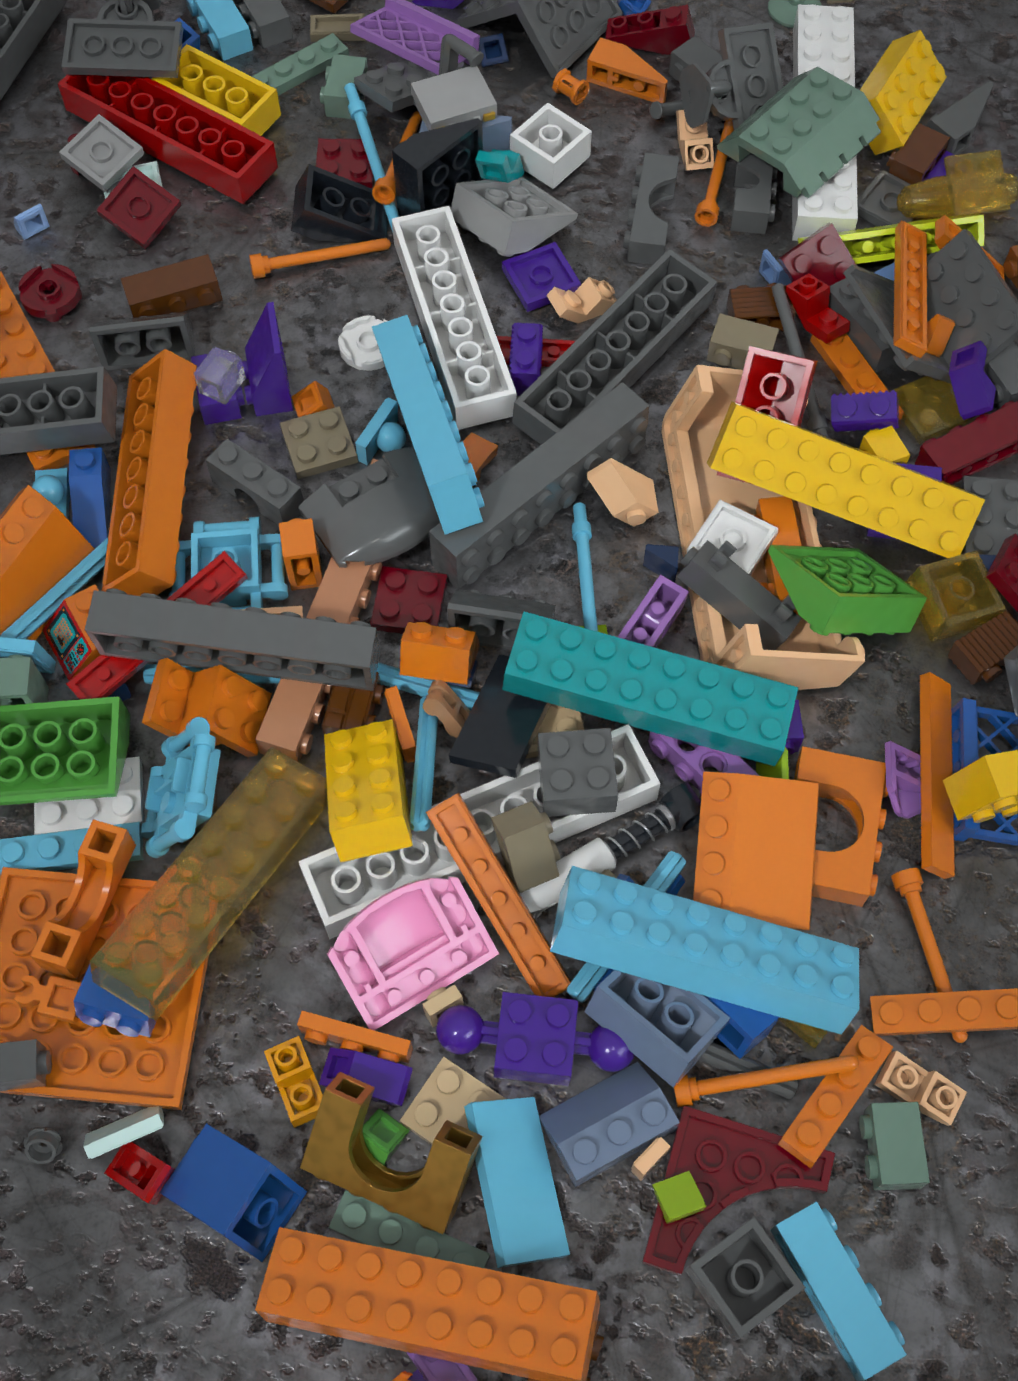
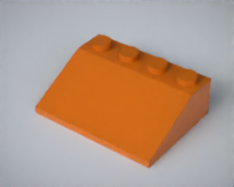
M30 485L19 491L0 515V635L95 549L54 504ZM50 618L30 635L27 640H36Z
M703 771L693 901L787 928L810 931L819 783L740 773Z

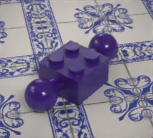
M503 992L499 1022L483 1021L475 1009L466 1005H455L446 1009L440 1015L436 1025L438 1041L444 1049L454 1054L470 1053L480 1043L497 1045L494 1078L569 1086L572 1076L573 1054L589 1056L598 1068L608 1072L623 1070L632 1062L635 1056L615 1032L600 1025L592 1033L576 1031L578 1000Z

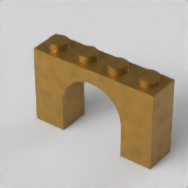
M339 1072L324 1090L300 1168L313 1174L320 1180L329 1181L348 1190L354 1196L363 1197L384 1207V1209L391 1213L402 1215L419 1223L425 1229L434 1230L443 1235L455 1215L483 1136L446 1120L434 1138L423 1168L412 1172H400L387 1168L372 1156L363 1137V1123L375 1087Z

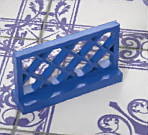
M962 698L951 709L953 774L980 759L978 750L983 746L991 754L1002 753L991 741L999 733L1014 748L1013 750H1018V739L1007 728L1011 723L1018 724V717H1016L1015 713L976 706V700ZM978 718L987 719L995 727L996 731L988 737L979 728ZM954 813V840L964 842L968 838L1018 846V833L1010 825L1018 817V814L1006 820L1000 813H996L993 819L1000 827L995 831L980 829V823H974L973 818L957 821Z

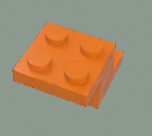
M164 658L158 660L142 723L171 737L177 736L185 730L187 723L193 718L202 717L210 725L209 734L216 737L215 746L223 744L249 758L258 755L259 750L255 739L269 708L272 693L222 665L192 672L171 659Z

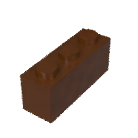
M208 254L120 278L133 318L181 313L223 301L219 283Z

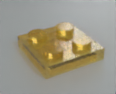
M925 376L893 389L897 392L899 405L904 411L902 420L919 445L930 438H937L947 434L958 425L965 426L970 424L976 417L962 419L953 387L950 383L941 380L935 381L931 377Z

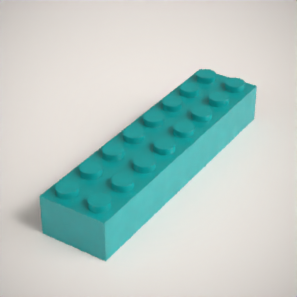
M523 611L504 673L502 690L775 766L785 749L798 687Z

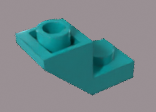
M492 149L491 152L479 150L475 159L480 176L483 179L509 183L522 177L525 172L520 154L511 150Z

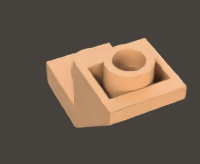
M684 110L676 111L678 143L685 170L713 168V138H708L707 123L691 128L686 122Z
M588 277L575 292L571 290L564 291L554 287L546 295L560 318L577 324L603 315L617 301L614 296L615 290L607 281H598L591 277Z

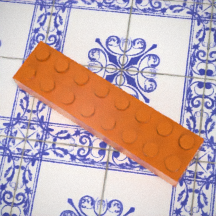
M167 349L162 350L129 376L101 590L104 592L107 589H118L124 591L127 595L141 596L143 593L158 595L173 586L177 577L175 565L176 556L180 548L178 537L179 528L183 520L181 509L182 500L186 492L184 481L185 472L189 464L187 453L188 444L192 436L190 425L191 417L194 413L193 397L197 386V365Z
M279 1227L255 1311L266 1322L534 1380L587 1381L600 1300L598 1292L594 1290Z

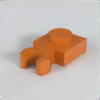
M50 975L45 986L34 976H22L21 981L28 986H33V991L25 997L15 995L14 1000L23 1007H33L39 1004L37 1013L40 1016L77 1024L79 1018L76 1017L74 999L81 985L80 982Z

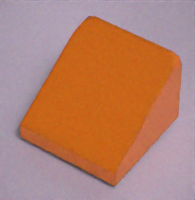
M936 314L927 322L926 353L936 357H940L943 354L955 326V322L952 319Z
M313 381L291 397L298 417L335 408L329 390L317 381Z

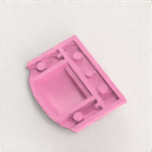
M458 877L422 879L405 884L382 895L348 922L339 934L333 948L330 947L327 953L368 1029L374 1031L427 999L433 991L441 987H447L499 955Z

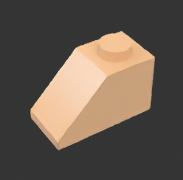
M612 458L587 472V479L613 517L635 527L659 513L654 482L647 476Z

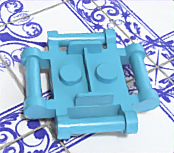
M260 516L249 517V521L205 524V521H194L191 540L179 541L180 548L176 556L175 565L177 577L169 597L185 584V558L191 556L192 578L225 551L246 573L248 578L219 603L227 604L232 609L263 608V598H271L272 600L288 598L289 592L288 585L285 583L280 534L262 535ZM261 550L271 551V583H262ZM251 599V606H243L247 605V600Z
M202 717L193 718L187 723L186 729L180 734L167 738L161 745L162 753L166 756L165 765L151 768L145 808L148 812L146 822L142 823L140 835L149 839L145 844V850L153 858L165 855L175 843L185 842L190 839L195 833V828L211 818L221 750L215 749L216 737L209 734L210 725Z

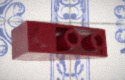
M688 4L609 18L606 29L607 40L624 44L627 47L664 55L671 54L673 50L695 35Z

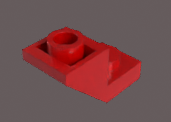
M810 273L786 286V292L806 331L826 344L849 332L850 321L829 308L830 286Z

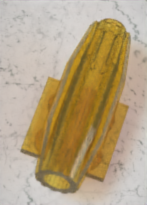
M1000 150L946 156L944 158L946 176H938L905 186L897 197V207L905 217L929 219L941 218L944 215L947 217L954 216L955 218L1008 211L1011 209L1010 204L1015 203L1018 199V178L1014 174L1004 173Z

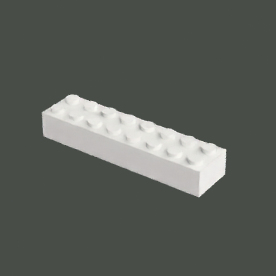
M450 206L392 218L394 245L446 400L449 404L453 421L455 420L458 430L513 417L517 393Z

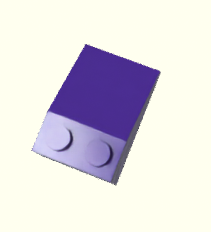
M269 302L266 304L245 346L247 361H241L244 380L249 379L250 382L249 386H244L247 405H254L256 416L293 411L286 360L274 302Z

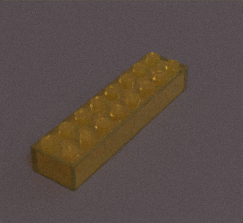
M271 747L90 960L93 982L149 1018L157 1021L328 805L326 778Z

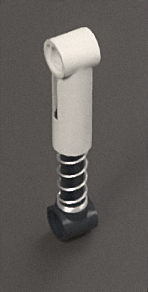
M685 782L669 790L660 799V805L656 807L654 813L647 812L644 819L640 821L633 820L630 827L627 829L620 828L615 836H606L604 841L597 837L556 861L559 877L519 893L533 918L536 920L543 911L559 902L561 889L572 866L600 874L607 869L612 871L616 868V859L623 855L627 857V853L636 847L641 849L640 845L650 839L654 841V837L663 831L668 833L669 830L678 829L679 832H684L697 825L700 820L701 800L690 785Z

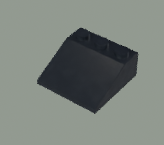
M476 118L413 134L392 150L397 211L400 217L445 206H450L451 209L456 183L484 180L480 176L475 161L478 151H483L482 120Z

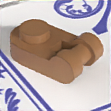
M436 680L431 683L428 695L423 703V710L428 715L437 716L443 723L447 733L457 738L470 710L446 682Z

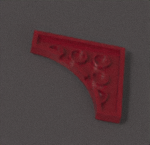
M683 1106L679 1119L680 1124L676 1130L664 1180L690 1171L704 1199L706 1208L701 1212L667 1224L658 1202L642 1263L681 1276L687 1257L702 1230L721 1211L747 1196L774 1189H802L825 1194L829 1185L835 1153L824 1149L813 1167L809 1168L778 1145L783 1136Z

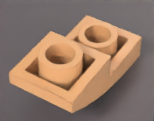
M898 1051L890 1052L874 1084L901 1102H918L919 1111L922 1114L947 1126L952 1125L967 1094L965 1090L937 1071H926Z

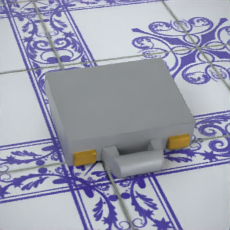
M468 66L411 83V95L415 100L416 107L427 130L479 118L482 122L497 118V103L478 66Z

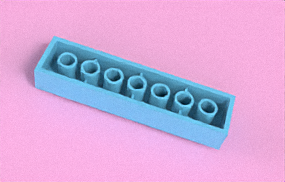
M404 315L372 326L444 534L446 535L483 522L479 508L484 507L485 504L479 487H472L477 485L476 482L478 481L471 462L468 463L469 458L463 441L460 442L461 437L455 420L452 421L453 416L449 404L445 400L440 381H437L436 371L430 360L418 325L411 326L408 315Z
M572 866L559 896L550 952L837 1034L844 1032L859 1011V948L579 867Z

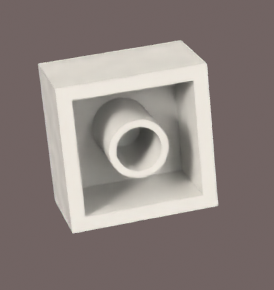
M547 103L510 134V150L520 154L526 172L554 189L590 157L592 131Z

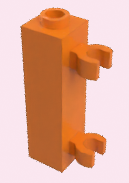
M785 496L758 499L756 513L753 516L779 528L778 534L771 545L802 546L792 499ZM767 550L763 560L768 584L765 582L759 583L782 602L788 595V592ZM795 608V609L793 610V612H795V613L799 616V614H798V612H797V610H796V608Z

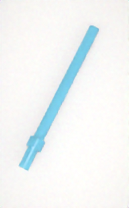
M348 83L344 87L349 101L348 110L351 119L356 122L376 182L379 178L385 177V172L366 119L367 110L365 104L360 100L355 84ZM394 201L391 204H383L392 233V218L399 217Z
M576 503L573 505L574 523L572 524V538L576 541L584 628L598 632L589 540L592 538L591 524L587 521L586 505L584 503Z

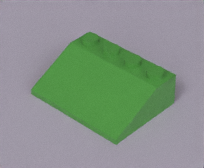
M770 545L768 549L799 616L810 624L811 630L820 635L828 636L829 633H841L848 636L852 633H863L866 635H873L874 633H885L888 635L910 633L927 600L926 596L860 549Z
M120 696L0 706V806L117 797L129 747L130 713Z

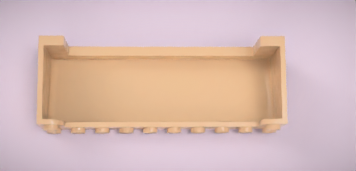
M696 365L663 418L662 437L683 557L687 554V548L719 500L755 515L758 499L782 496L753 484L717 476V470L711 469L707 464L732 401L735 402L743 370ZM792 499L801 545L822 547L817 533V519L813 514L812 506ZM762 558L751 577L757 582L768 584ZM688 587L701 661L798 687V690L838 687L865 662V649L857 637H845L842 640L841 633H829L828 636L820 635L811 630L810 624L802 617L788 639L776 650H763L758 624H744L739 630Z

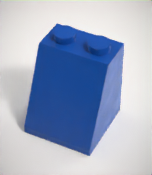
M206 1123L159 1193L263 1262L275 1243L279 1227L285 1228L307 1191L271 1162Z

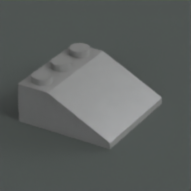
M523 177L509 183L495 180L456 183L451 206L454 220L460 224L461 228L471 231L478 236L481 242L488 243L497 249L498 254L506 257L530 251L576 220L578 216L577 212Z

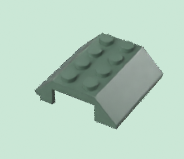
M816 67L794 77L717 145V149L737 162H741L750 153L754 154L783 172V190L796 198L801 193L806 198H809L824 185V182H827L843 168L844 164H847L864 148L863 146H867L881 133L876 124L880 119L864 92L827 71Z

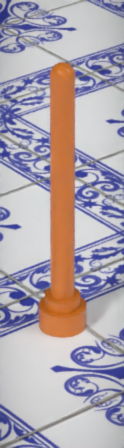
M418 111L412 113L400 143L417 133L422 121ZM393 159L385 177L379 178L372 190L374 199L385 205L391 204L396 197Z
M725 121L720 142L734 131L733 121ZM717 150L705 199L697 205L694 216L695 221L701 226L710 227L715 225L720 212L716 200L728 156Z
M387 238L271 258L258 253L249 255L253 278L258 279L266 277L265 274L271 273V270L388 250L391 247V242Z
M909 868L893 874L891 879L895 891L900 892L901 897L906 898L937 993L953 992L920 896V892H922L921 885L924 883L919 868ZM951 1032L953 1039L958 1043H963L968 1038L967 1032Z
M846 1055L697 1081L696 1077L688 1078L686 1074L674 1087L677 1107L692 1106V1101L700 1100L699 1096L853 1071L857 1069L859 1062L855 1056Z

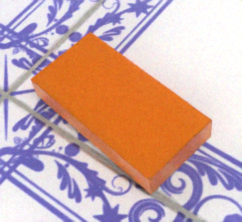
M397 686L385 689L384 692L388 709L394 722L404 759L407 763L415 761L416 744Z

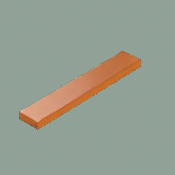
M901 220L895 228L893 345L921 358L927 352V234Z
M928 672L920 675L921 868L943 879L955 877L954 813L943 783L944 779L953 775L951 684Z
M458 792L428 810L426 814L534 995L555 997L567 990L568 985L571 983L568 974L556 954L550 952V944L460 793Z

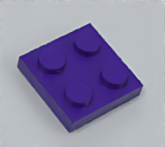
M556 242L502 261V271L527 312L550 304L551 302L546 295L554 287L564 291L571 290L575 292L582 285Z

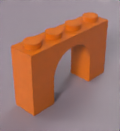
M802 746L796 761L794 780L819 783V797L836 801L845 807L852 815L857 827V840L850 847L836 852L815 849L812 897L863 907L869 896L874 897L878 875L872 874L874 862H879L882 851V842L877 841L878 829L883 830L886 820V809L881 808L882 797L886 798L888 795L885 776L886 766L884 762Z

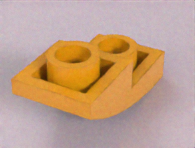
M294 1037L265 1050L264 1054L293 1127L296 1128L316 1119L323 1093L300 1037Z

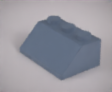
M616 970L597 986L585 1010V1013L601 1027L615 1032L635 1056L673 1088L697 1063L730 1020L729 1016L703 995Z
M638 1062L539 1115L540 1123L574 1187L583 1184L647 1148L657 1137L664 1138L672 1134L680 1124L661 1088Z

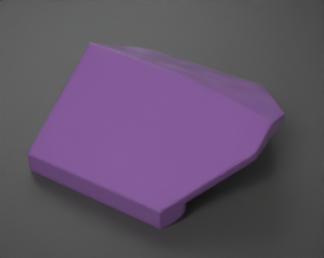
M892 741L886 742V788L894 813L898 817L909 819L921 813L920 755Z

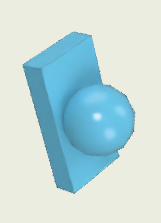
M389 397L385 399L355 442L358 462L368 465L379 448L383 452H389L404 447L406 433L403 427L397 423V401Z
M68 468L36 470L32 488L54 504L69 520L70 486Z

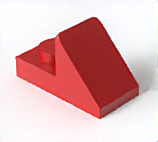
M129 1142L121 1146L104 1174L143 1201L156 1206L163 1196L159 1192L175 1168L134 1142Z

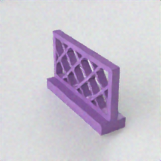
M385 0V7L350 25L351 33L439 75L440 62L437 63L435 61H440L441 41L444 35L453 34L473 46L477 51L479 49L480 35L406 0ZM459 54L458 64L462 61L469 64V61Z

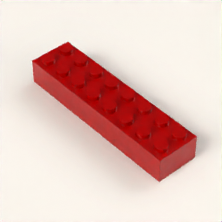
M67 74L58 83L67 111L88 122H91L100 114L142 146L144 152L241 204H244L278 169L274 142L149 77Z

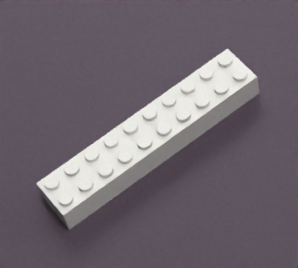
M798 4L793 28V78L819 67L855 87L854 7ZM855 156L847 164H844V167L827 182H824V185L811 197L806 198L802 193L798 198L792 195V241H798V238L811 236L827 223H833L837 232L855 230L858 220L857 157Z
M629 724L611 731L618 788L616 812L551 816L549 819L553 827V833L549 834L550 840L552 839L557 843L657 800L660 782ZM538 762L522 768L517 778L503 776L460 794L502 866L504 862L491 818L530 801L533 802L539 813H543ZM431 820L430 828L425 832L421 830L415 832L411 829L412 847L340 862L334 846L298 861L329 939L339 936L348 922L371 902L405 884L427 878L448 879V877H458L461 883L466 882L465 877Z

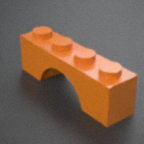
M92 820L78 851V870L71 894L60 913L52 920L46 921L30 955L42 969L77 980L136 847L127 829Z

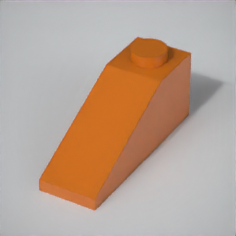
M599 38L587 59V82L650 102H666L668 80L626 45Z

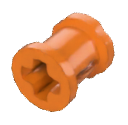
M564 68L556 75L552 90L557 94L562 93L569 97L574 105H579L588 94L589 82L584 79L579 80L571 75L570 70Z

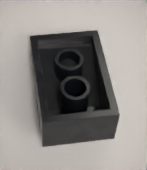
M308 164L296 184L291 231L311 239L358 243L386 238L388 218L383 204L374 199L372 188Z

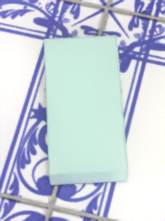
M159 1106L147 1107L87 1133L83 1147L88 1159H93L163 1128L164 1113L162 1108Z

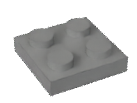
M100 114L59 151L62 160L104 192L144 155L142 146Z

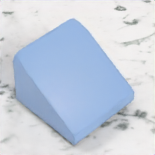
M41 204L14 217L15 229L24 240L50 227Z

